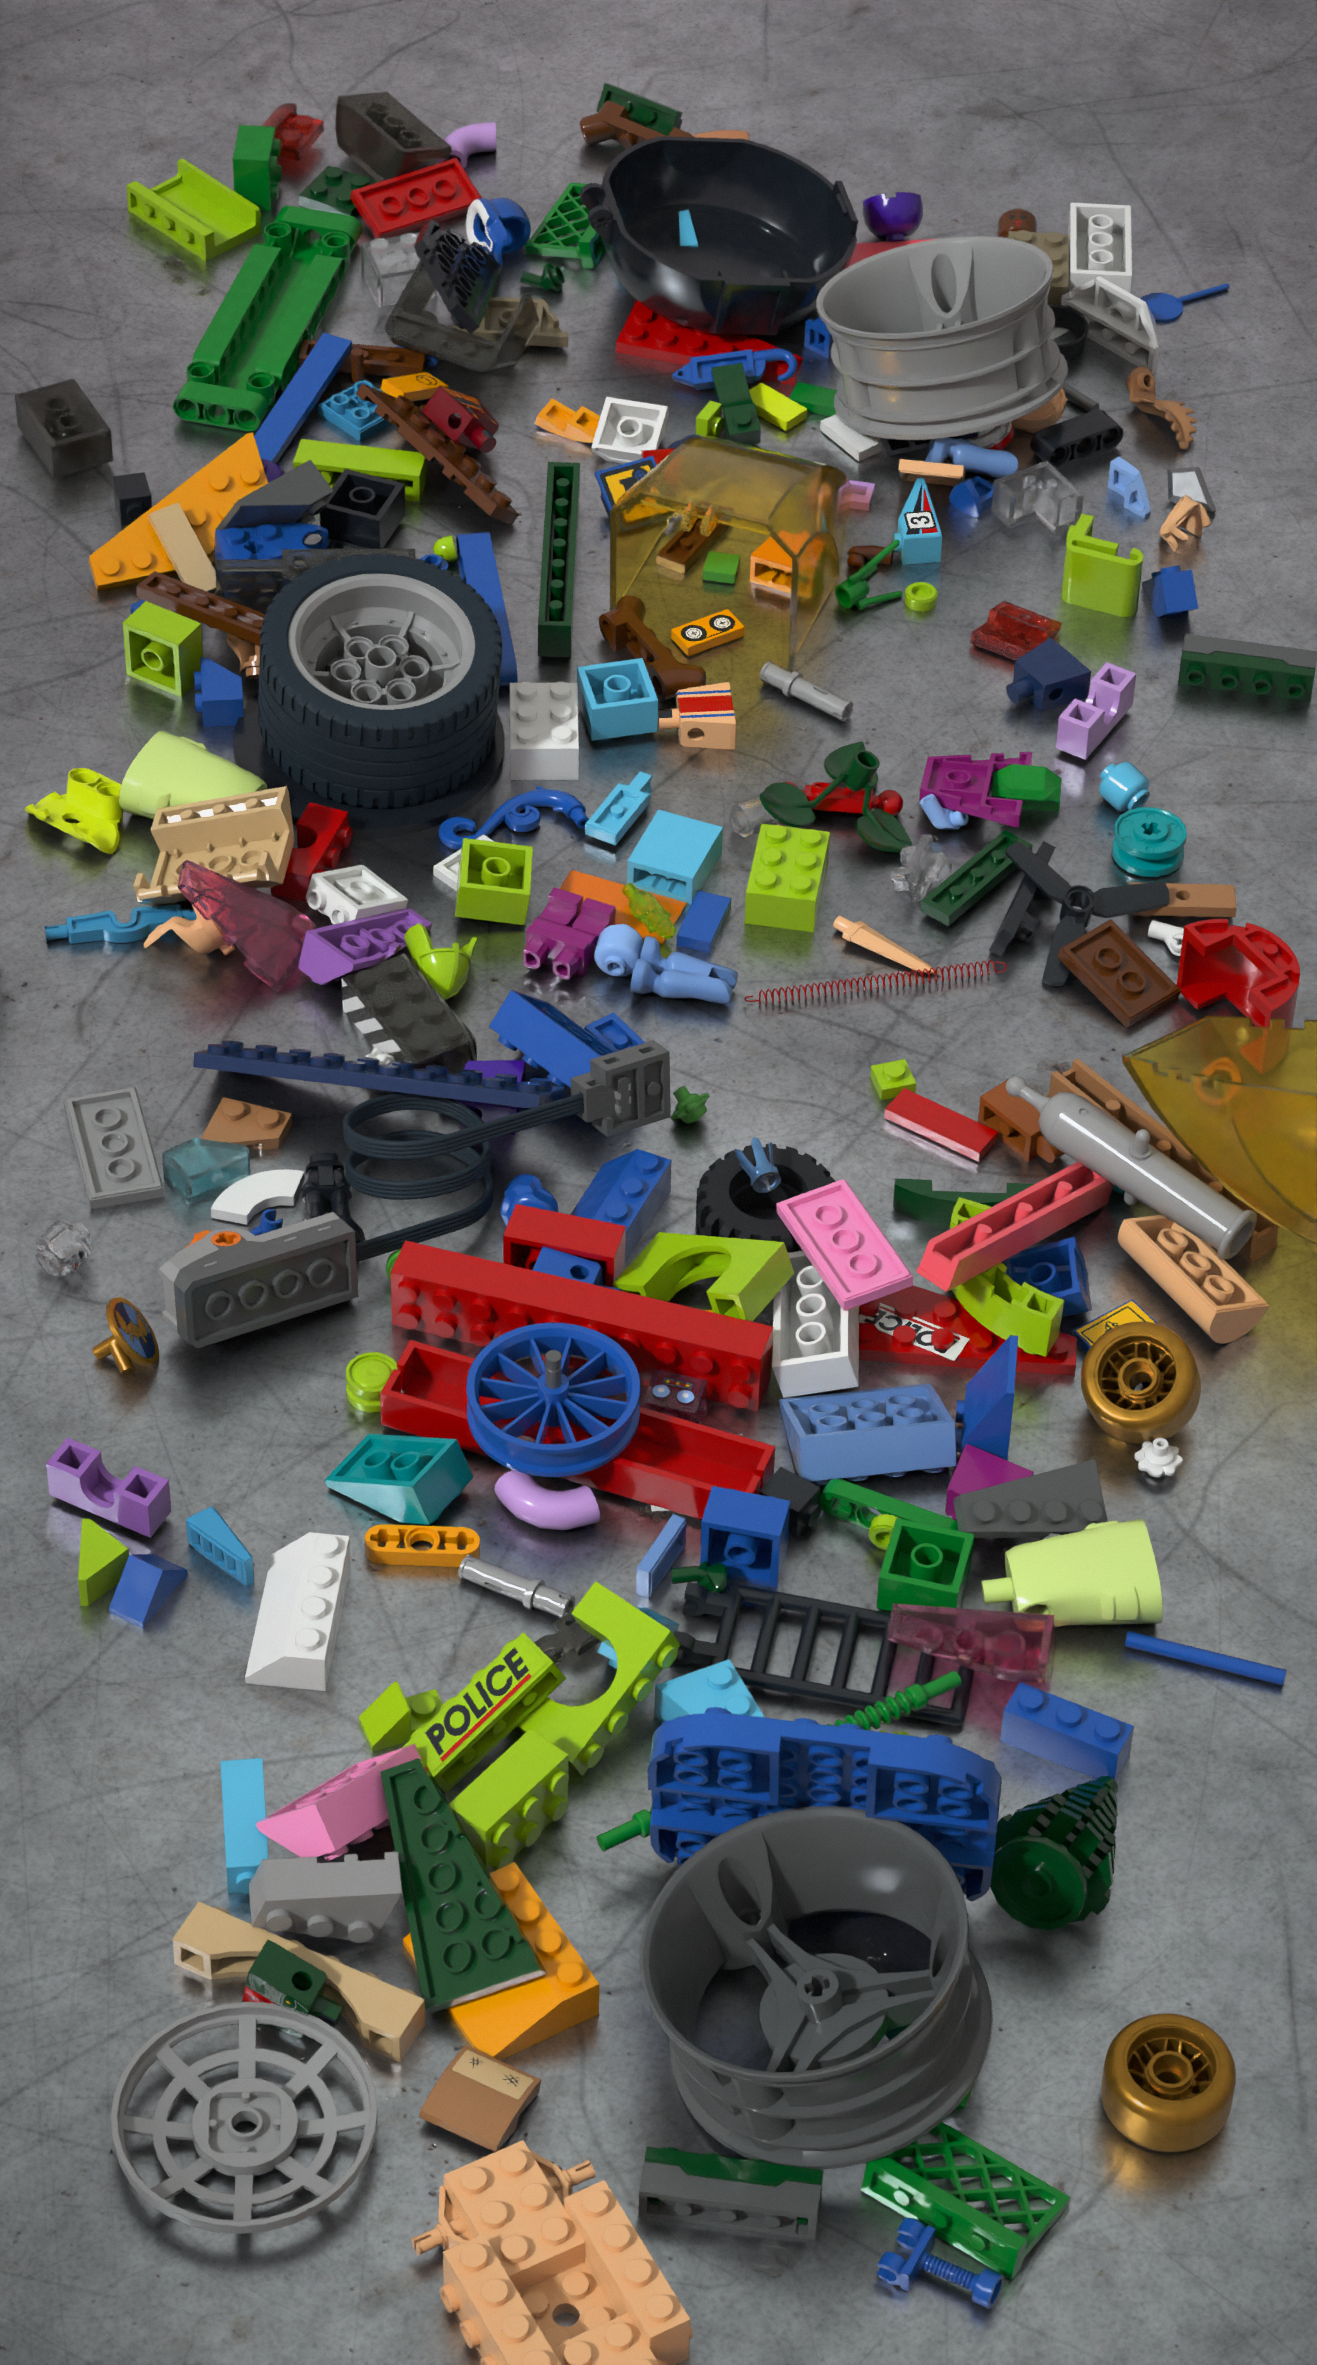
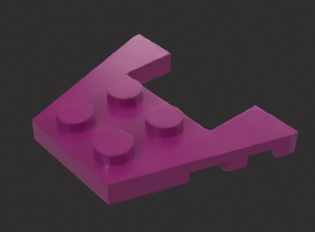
M1020 752L1019 758L1004 759L1003 753H991L990 760H971V755L930 756L927 758L919 801L929 794H934L941 807L1012 827H1019L1023 800L988 796L995 772L1011 764L1031 766L1033 752Z

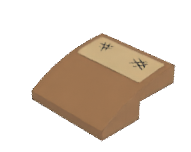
M464 2045L433 2087L420 2110L419 2117L497 2152L515 2132L519 2115L538 2095L542 2079Z

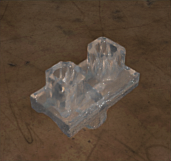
M931 834L921 835L918 844L915 846H904L900 853L903 867L893 868L890 875L894 890L896 892L910 891L913 901H921L925 898L931 882L946 880L952 871V864L946 854L942 852L934 853L931 843L933 838Z

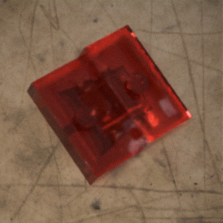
M1003 601L990 609L986 623L972 631L970 643L1017 661V659L1047 639H1054L1060 631L1062 623Z

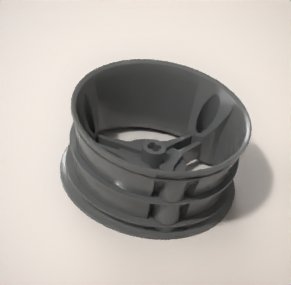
M838 1806L794 1808L749 1820L711 1840L685 1861L667 1881L649 1912L640 1946V1974L648 2004L670 2041L672 2071L679 2093L696 2121L712 2137L742 2156L750 2159H761L773 2164L818 2170L849 2167L887 2156L918 2140L940 2124L967 2095L982 2069L991 2042L993 2026L992 2001L983 1970L970 1950L968 1942V1912L963 1891L953 1869L938 1849L922 1835L898 1821L865 1817L866 1810ZM836 1911L874 1913L903 1921L915 1927L932 1940L930 1969L878 1973L867 1962L851 1955L839 1953L808 1954L787 1937L790 1921L814 1914ZM776 1951L787 1963L788 1966L784 1970L770 1957L773 1952ZM755 1965L769 1984L762 1997L759 2013L765 2040L773 2052L766 2071L735 2066L720 2060L695 2045V2023L701 1998L719 1969L736 1970ZM911 2024L895 2038L873 2050L882 2040L886 2031Z

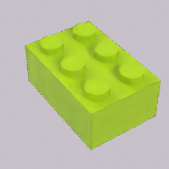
M761 824L746 889L744 924L814 932L829 862L830 832Z
M529 1729L449 1803L489 1873L511 1864L514 1857L525 1846L530 1847L537 1841L541 1831L549 1823L558 1821L567 1811L569 1806L568 1754Z

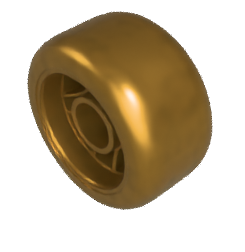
M1138 1321L1125 1323L1110 1329L1093 1343L1085 1356L1081 1369L1082 1393L1092 1417L1109 1435L1127 1443L1143 1444L1146 1441L1153 1443L1156 1438L1167 1439L1173 1436L1190 1421L1199 1404L1201 1379L1194 1356L1179 1335L1160 1324ZM1142 1382L1151 1383L1144 1390H1134L1135 1387Z
M1171 2013L1152 2014L1139 2018L1128 2024L1115 2036L1105 2056L1101 2096L1106 2114L1123 2136L1144 2148L1159 2152H1182L1197 2148L1212 2139L1223 2128L1228 2119L1236 2084L1234 2059L1224 2040L1209 2026L1194 2018Z

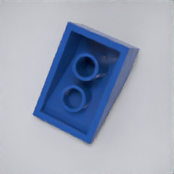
M1010 1335L966 1384L965 1400H957L955 1423L963 1424L962 1429H955L956 1452H960V1457L964 1447L969 1444L1002 1459H1008L1015 1392L1018 1336Z

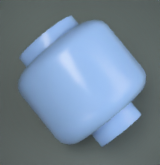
M617 924L606 927L600 933L595 949L594 959L596 965L603 972L612 976L622 977L632 974L635 963L641 956L644 943L642 936L629 925Z

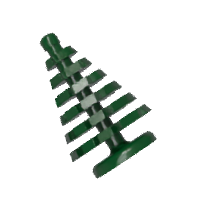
M1100 1776L1096 1781L1092 1780L1077 1784L1076 1787L1069 1788L1061 1794L1057 1793L1017 1809L1013 1816L1009 1814L998 1821L990 1888L997 1903L1011 1918L1030 1928L1053 1930L1065 1927L1072 1922L1084 1921L1091 1911L1098 1915L1106 1907L1111 1895L1109 1888L1114 1882L1116 1847L1114 1832L1118 1816L1116 1797L1118 1785L1113 1778Z

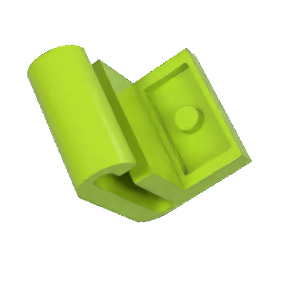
M1082 513L1076 525H1070L1067 533L1061 598L1066 603L1120 617L1133 616L1138 610L1143 553L1133 547L1130 552V559L1119 557V544L1092 537L1094 516Z

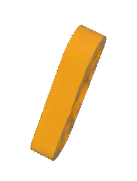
M379 1524L368 1529L364 1536L365 1555L375 1564L460 1567L463 1558L466 1559L467 1554L473 1555L478 1559L480 1557L479 1535L467 1527ZM417 1541H428L433 1545L426 1551H418L412 1547ZM379 1542H387L385 1547H379ZM400 1542H404V1548H400ZM440 1543H445V1550H440ZM459 1545H466L464 1550L458 1549Z

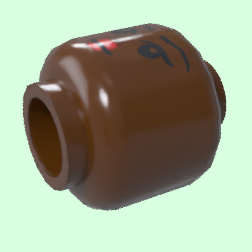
M1020 208L1011 209L1003 213L999 218L998 237L1008 238V231L1026 230L1037 232L1036 218L1027 210Z

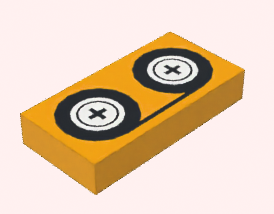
M728 609L671 629V639L687 656L745 636V627Z

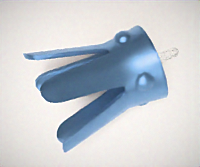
M754 1137L751 1140V1145L756 1161L755 1167L741 1150L736 1149L735 1154L741 1162L742 1168L750 1176L753 1189L759 1193L770 1192L781 1182L778 1169L774 1166L772 1142L769 1143V1163L760 1140Z

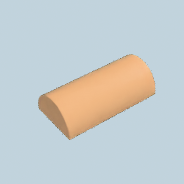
M1163 1215L1123 1220L1118 1233L1120 1246L1214 1342L1220 1344L1233 1342L1247 1334L1262 1319L1269 1307L1267 1302L1225 1260L1220 1259L1218 1253L1209 1244Z

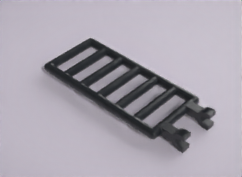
M687 1583L684 1594L686 1601L683 1614L700 1616L706 1613L721 1616L722 1618L715 1643L696 1640L688 1633L674 1631V1636L681 1646L678 1648L677 1657L672 1664L687 1665L693 1662L711 1666L727 1660L742 1601L765 1605L766 1608L750 1670L735 1667L745 1686L865 1709L867 1705L875 1708L877 1701L885 1703L900 1632L924 1636L914 1684L916 1683L921 1686L932 1679L940 1639L962 1643L964 1647L958 1670L962 1684L954 1689L950 1709L928 1704L925 1708L918 1711L911 1709L909 1715L901 1713V1716L951 1726L963 1724L982 1640L979 1631L740 1584L732 1585L727 1595L708 1591L707 1588L697 1583ZM782 1609L805 1613L790 1677L766 1673ZM821 1616L845 1621L830 1685L806 1681ZM861 1624L884 1628L870 1693L846 1689Z

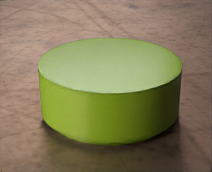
M926 582L912 583L905 589V605L911 610L919 612L932 610L937 605V589Z
M883 1514L873 1518L868 1532L871 1542L877 1547L887 1550L896 1518L899 1517Z

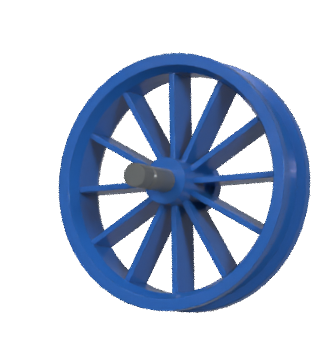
M539 1323L514 1329L499 1336L483 1348L473 1361L468 1372L466 1385L467 1421L474 1440L492 1459L521 1473L543 1477H563L594 1470L617 1457L629 1445L638 1428L640 1419V1379L632 1358L614 1340L584 1326L567 1323ZM544 1355H545V1365H544V1362H543L542 1357H541V1356H544ZM531 1357L539 1379L515 1362ZM571 1357L588 1361L568 1378L565 1376ZM604 1369L613 1375L612 1377L590 1381ZM497 1372H500L515 1383L490 1378ZM625 1393L627 1402L603 1397ZM480 1396L504 1401L481 1406L479 1399ZM592 1415L617 1419V1421L608 1427ZM517 1417L502 1430L491 1423ZM568 1422H573L593 1437L576 1442ZM535 1423H541L535 1443L518 1438ZM559 1426L566 1444H544L549 1427Z

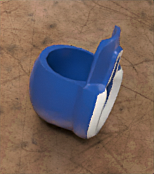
M479 198L473 200L468 208L466 217V235L470 245L473 242L482 245L502 266V254L516 252L528 242L531 234L530 220L519 204L508 198L489 200Z

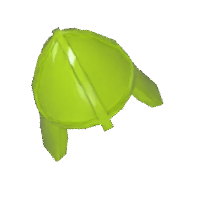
M417 923L409 928L404 935L405 944L412 956L415 970L417 971L418 969L425 977L428 987L435 997H437L435 990L443 1000L455 996L467 980L473 950L478 937H472L470 942L459 948V943L454 942L452 948L433 949L425 926Z

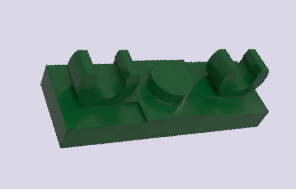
M604 84L596 112H599L606 101H611L626 107L632 122L668 136L674 127L681 128L683 121L681 119V111L615 85Z

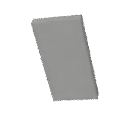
M136 1087L64 1099V1108L91 1210L164 1197V1187Z

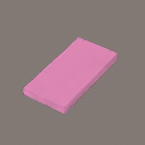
M845 1179L776 1203L777 1214L844 1311L913 1286V1275Z

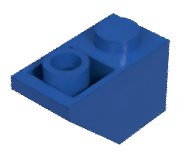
M1180 566L1162 568L1161 571L1151 573V579L1142 582L1143 591L1157 617L1189 613L1198 609L1192 570L1181 571Z
M207 657L200 658L201 671L194 672L195 692H202L195 693L196 714L203 713V727L236 726L239 717H244L242 677Z

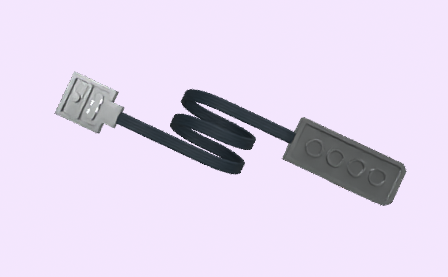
M652 1040L590 1059V1072L571 1078L570 1097L486 1123L472 1109L457 1100L395 1092L367 1100L355 1106L343 1119L344 1141L352 1149L345 1159L346 1179L354 1189L377 1198L412 1200L452 1193L466 1188L482 1178L486 1186L483 1195L474 1204L463 1210L359 1243L355 1242V1230L334 1212L257 1236L239 1228H224L213 1232L204 1230L195 1233L189 1245L185 1246L183 1250L175 1254L159 1268V1276L163 1279L166 1308L162 1311V1319L183 1339L198 1349L359 1297L357 1262L401 1249L405 1240L420 1243L461 1230L479 1221L488 1212L494 1196L493 1177L489 1168L492 1160L491 1140L574 1114L587 1123L592 1121V1126L607 1137L670 1118L669 1051ZM400 1110L433 1111L450 1116L469 1127L446 1135L425 1130H405L384 1134L375 1138L363 1136L353 1130L368 1119ZM482 1143L484 1146L483 1153L480 1155L470 1146ZM449 1154L469 1165L451 1174L413 1181L377 1179L355 1170L358 1165L373 1157L387 1160H414Z

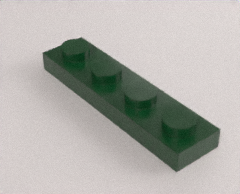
M1004 830L923 898L920 911L949 926L1017 868L1006 855V850L1011 844L1021 842L1031 851L1033 845Z

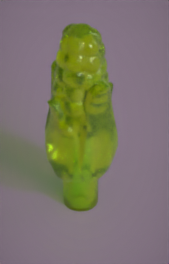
M632 883L626 884L622 889V893L629 899L628 905L631 913L648 928L650 933L656 932L664 939L673 938L676 928L669 919L672 914L667 912L649 892L639 891Z

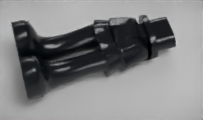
M316 1153L311 1155L309 1164L305 1167L306 1176L301 1187L303 1191L302 1200L307 1210L306 1220L324 1215L325 1212H334L355 1230L356 1243L366 1241L363 1230L352 1219L350 1214L351 1186L346 1179L344 1165L339 1162L338 1155L335 1153Z

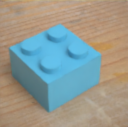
M643 658L577 667L578 704L591 741L657 732L658 698Z

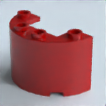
M1209 919L1185 925L1177 986L1181 989L1180 993L1197 1010L1226 997L1263 1033V1038L1241 1047V1053L1262 1074L1269 1071L1283 1059L1290 1045L1300 979V966L1294 952L1274 933L1248 922L1245 927L1228 925V919Z

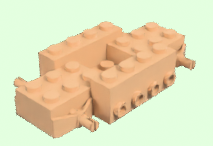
M524 2140L443 2175V2185L439 2187L438 2225H435L434 2229L412 2237L411 2243L418 2256L442 2245L444 2249V2286L439 2289L441 2299L449 2313L454 2311L457 2313L461 2320L460 2329L463 2338L469 2348H477L482 2356L480 2359L481 2365H676L689 2359V2343L693 2337L690 2325L691 2319L606 2181L603 2180L572 2194L573 2186L595 2178V2171L593 2166L590 2165L589 2160L567 2170H560L554 2163L528 2149ZM562 2313H570L578 2321L572 2326L563 2327L556 2324L554 2318Z

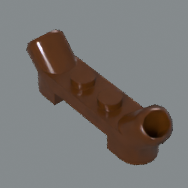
M606 101L598 113L583 117L580 121L584 140L590 146L612 139L628 149L642 141L667 136L632 122L626 107L611 101ZM675 127L668 135L669 137H694Z
M630 595L623 596L618 600L615 610L600 615L599 627L608 645L615 652L627 648L636 659L643 658L659 701L663 702L676 697V693L680 689L706 685V672L702 667L679 663L671 650L656 638L654 631L645 626L643 623L646 612L645 604L640 598Z

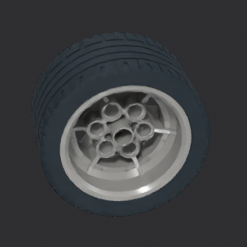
M371 553V555L356 554L355 557H350L349 555L340 557L339 560L332 559L326 561L324 565L320 563L314 566L312 570L308 569L301 573L300 577L296 576L272 600L261 627L258 723L262 740L270 756L274 757L276 764L280 768L283 767V771L289 777L293 776V780L300 785L304 784L306 789L313 793L316 791L322 797L333 798V801L339 803L347 802L348 805L352 806L363 805L365 808H372L373 806H378V808H388V806L399 808L404 807L406 804L412 806L419 804L420 801L427 802L433 800L435 796L438 798L445 795L448 790L452 791L459 787V783L463 784L469 779V775L472 776L478 770V766L482 765L491 749L495 735L503 644L500 627L497 624L498 621L495 615L492 613V609L485 603L484 598L479 593H476L472 586L466 585L465 581L460 577L453 576V573L446 569H440L438 565L433 563L427 564L426 561L417 558L413 560L409 556L402 555L397 557L396 554L387 553L386 555H380V553Z

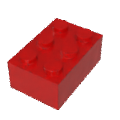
M516 1204L503 1235V1263L533 1270L542 1247H548L599 1263L602 1266L603 1286L614 1287L613 1282L625 1270L626 1226Z

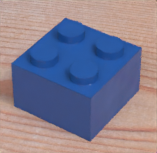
M712 1486L701 1521L700 1565L704 1561L712 1565L721 1563L727 1568L728 1579L778 1588L788 1552L790 1501L773 1496H763Z

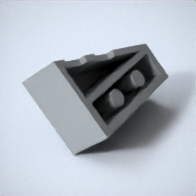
M384 1852V1859L365 1861H358L357 1854L344 1855V1862L317 1863V1856L262 1859L249 1883L252 1927L266 1928L277 1932L287 1931L309 1934L314 1937L351 1940L355 1943H374L402 1894L398 1852Z

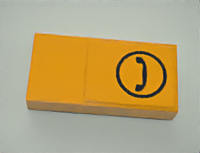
M423 372L383 379L381 390L396 398L399 395L404 396L413 402L430 399L439 386L448 388V385L430 373Z

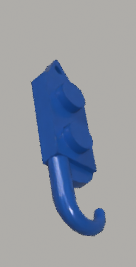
M776 348L754 352L750 349L692 357L688 364L672 374V378L675 381L694 387V391L714 388L711 376L712 367L742 363L747 384L756 383L765 373L766 362L785 361L788 363L789 368L786 373L778 376V381L781 382L794 376L798 363L796 357L785 349Z

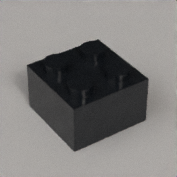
M345 469L333 485L332 494L325 501L327 507L320 512V526L328 530V539H336L381 552L405 516V484Z

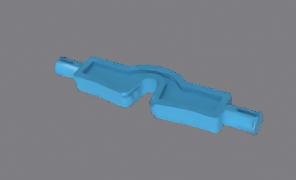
M179 904L133 908L131 921L128 923H120L113 911H104L66 918V924L45 926L46 941L68 938L70 944L101 940L113 943H128L147 937L158 925H162L174 916L189 920H196L197 916L194 909L181 910Z

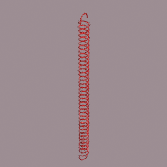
M989 960V961H988V964H987L985 961H982L981 965H980V963L977 961V962L975 963V965H973V963H971V962L969 963L968 966H967L965 963H963L962 967H961L959 964H957V965L955 966V968H954V966L950 965L949 969H948L946 966H944V967L942 968V970H941L940 967H937V968H936V971H935L933 968H930L929 971L925 968V969L923 970V973H922L921 970L918 969L916 973H915L913 970H911L910 974H909L907 971H905V972L903 973V975H902V973L898 972V973H897V976H896L894 973H891L890 977H889V975H888L887 973L884 975V977H882V976L879 974L878 977H877V979H876V977H875L874 975H872L871 979H869V977L866 976V977L864 978V981H863V979H862L861 977H859V978H858V981H856L855 978H852L851 982H850L848 979H846L845 982H843V981L840 979V980L838 981V984H837V982L834 981V980L832 981L831 984H830L828 981H826L825 986H824V984H823L822 982H820L818 986H817L815 983H813L812 987H811L809 984H807V985L805 986V988H804L803 985H800V986H799V989H798L796 986H793L792 990H791L790 987L787 986L786 990H784V989L781 987V988L779 989V992H778V990H777L776 988H774L772 992H771L769 989H767L766 994H765V992H764L763 990H761V991L759 992V1000H746V998L753 997V996H747V997L744 998V1000L747 1001V1002H756V1001H759V1005L761 1006V1000H760V998H761V992H763L764 997H765V1002H766V1005H767V1004H768V1002H767V993H768V991H769L770 994H771V998H772V1004H774V990H776L777 995H778V999H779V1003H781V1000H780V991H781V989H782L783 992H784V995H785V1002L787 1003V989L789 988V990H790V992H791V996H792V1001H794L793 991H794V987H795L796 990H797V993H798V999H799V1001H800V1000H801V999H800V987H801V986H802V988H803V990H804L805 999L807 1000V995H806L807 986H809V988H810L811 997H812V999H813V998H814V996H813V986H814V985L816 986L817 991H818V998H820V992H819V991H820V984H822L823 989H824L825 997H827V994H826V985H827V983L829 984L830 989H831V996H833V982H835L836 987H837L838 995H840V991H839V983H840V981H841L842 984H843L844 994L846 995V981H847V980H848L849 985H850L851 993H853V989H852V982H853V980H855V982H856L857 992L859 993V979L862 980V983H863V986H864V992H866V987H865L866 978H868V980H869L870 990L872 991V990H873V989H872V978H873V977L875 978V981H876V984H877V990H879V985H878L879 976L882 978L883 988L886 989V987H885V976H886V975H887V977H888V979H889V982H890V988H892V983H891L892 974L894 975V977H895V979H896V986H897V988H898V987H899V985H898V975H899V973H900V975H901V977H902L903 986H904V987H905V981H904L905 973H907V975H908V977H909V984H910V986L912 985V983H911V973H912V972L914 973L915 978H916V985H918V979H917L918 971H920L921 976H922V982H923V984H925V981H924V971H925V970L927 971L928 976H929V983H931V977H930L931 969H933V971H934L935 981H936V983H937V982H938V979H937V970H938V968H939L940 971H941L942 981H943V982H944V975H943L944 968L947 969L949 981L951 980V977H950V968H951V967L953 968L954 973H955V980H957V974H956L957 966H959V968H960V970H961V978L963 979V978H964V975H963V966H964V965L966 966L967 971H968V978H970V972H969L970 964H972V966H973V968H974V976L977 977V974H976V964H977V963H978L979 966H980L981 976L983 977V970H982V965H983V963L986 964L988 976L990 975V972H989V962L992 963L995 973L1004 972V971L1007 969V965H1006L1005 963H1003V962H994L995 964H996V963H1002V964L1005 965V969H1004V970H1002V971H996L995 965H994L993 961Z

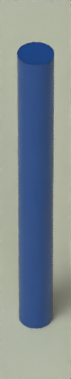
M1128 1631L1125 1641V1647L1282 1686L1286 1677L1287 1670L1140 1633Z

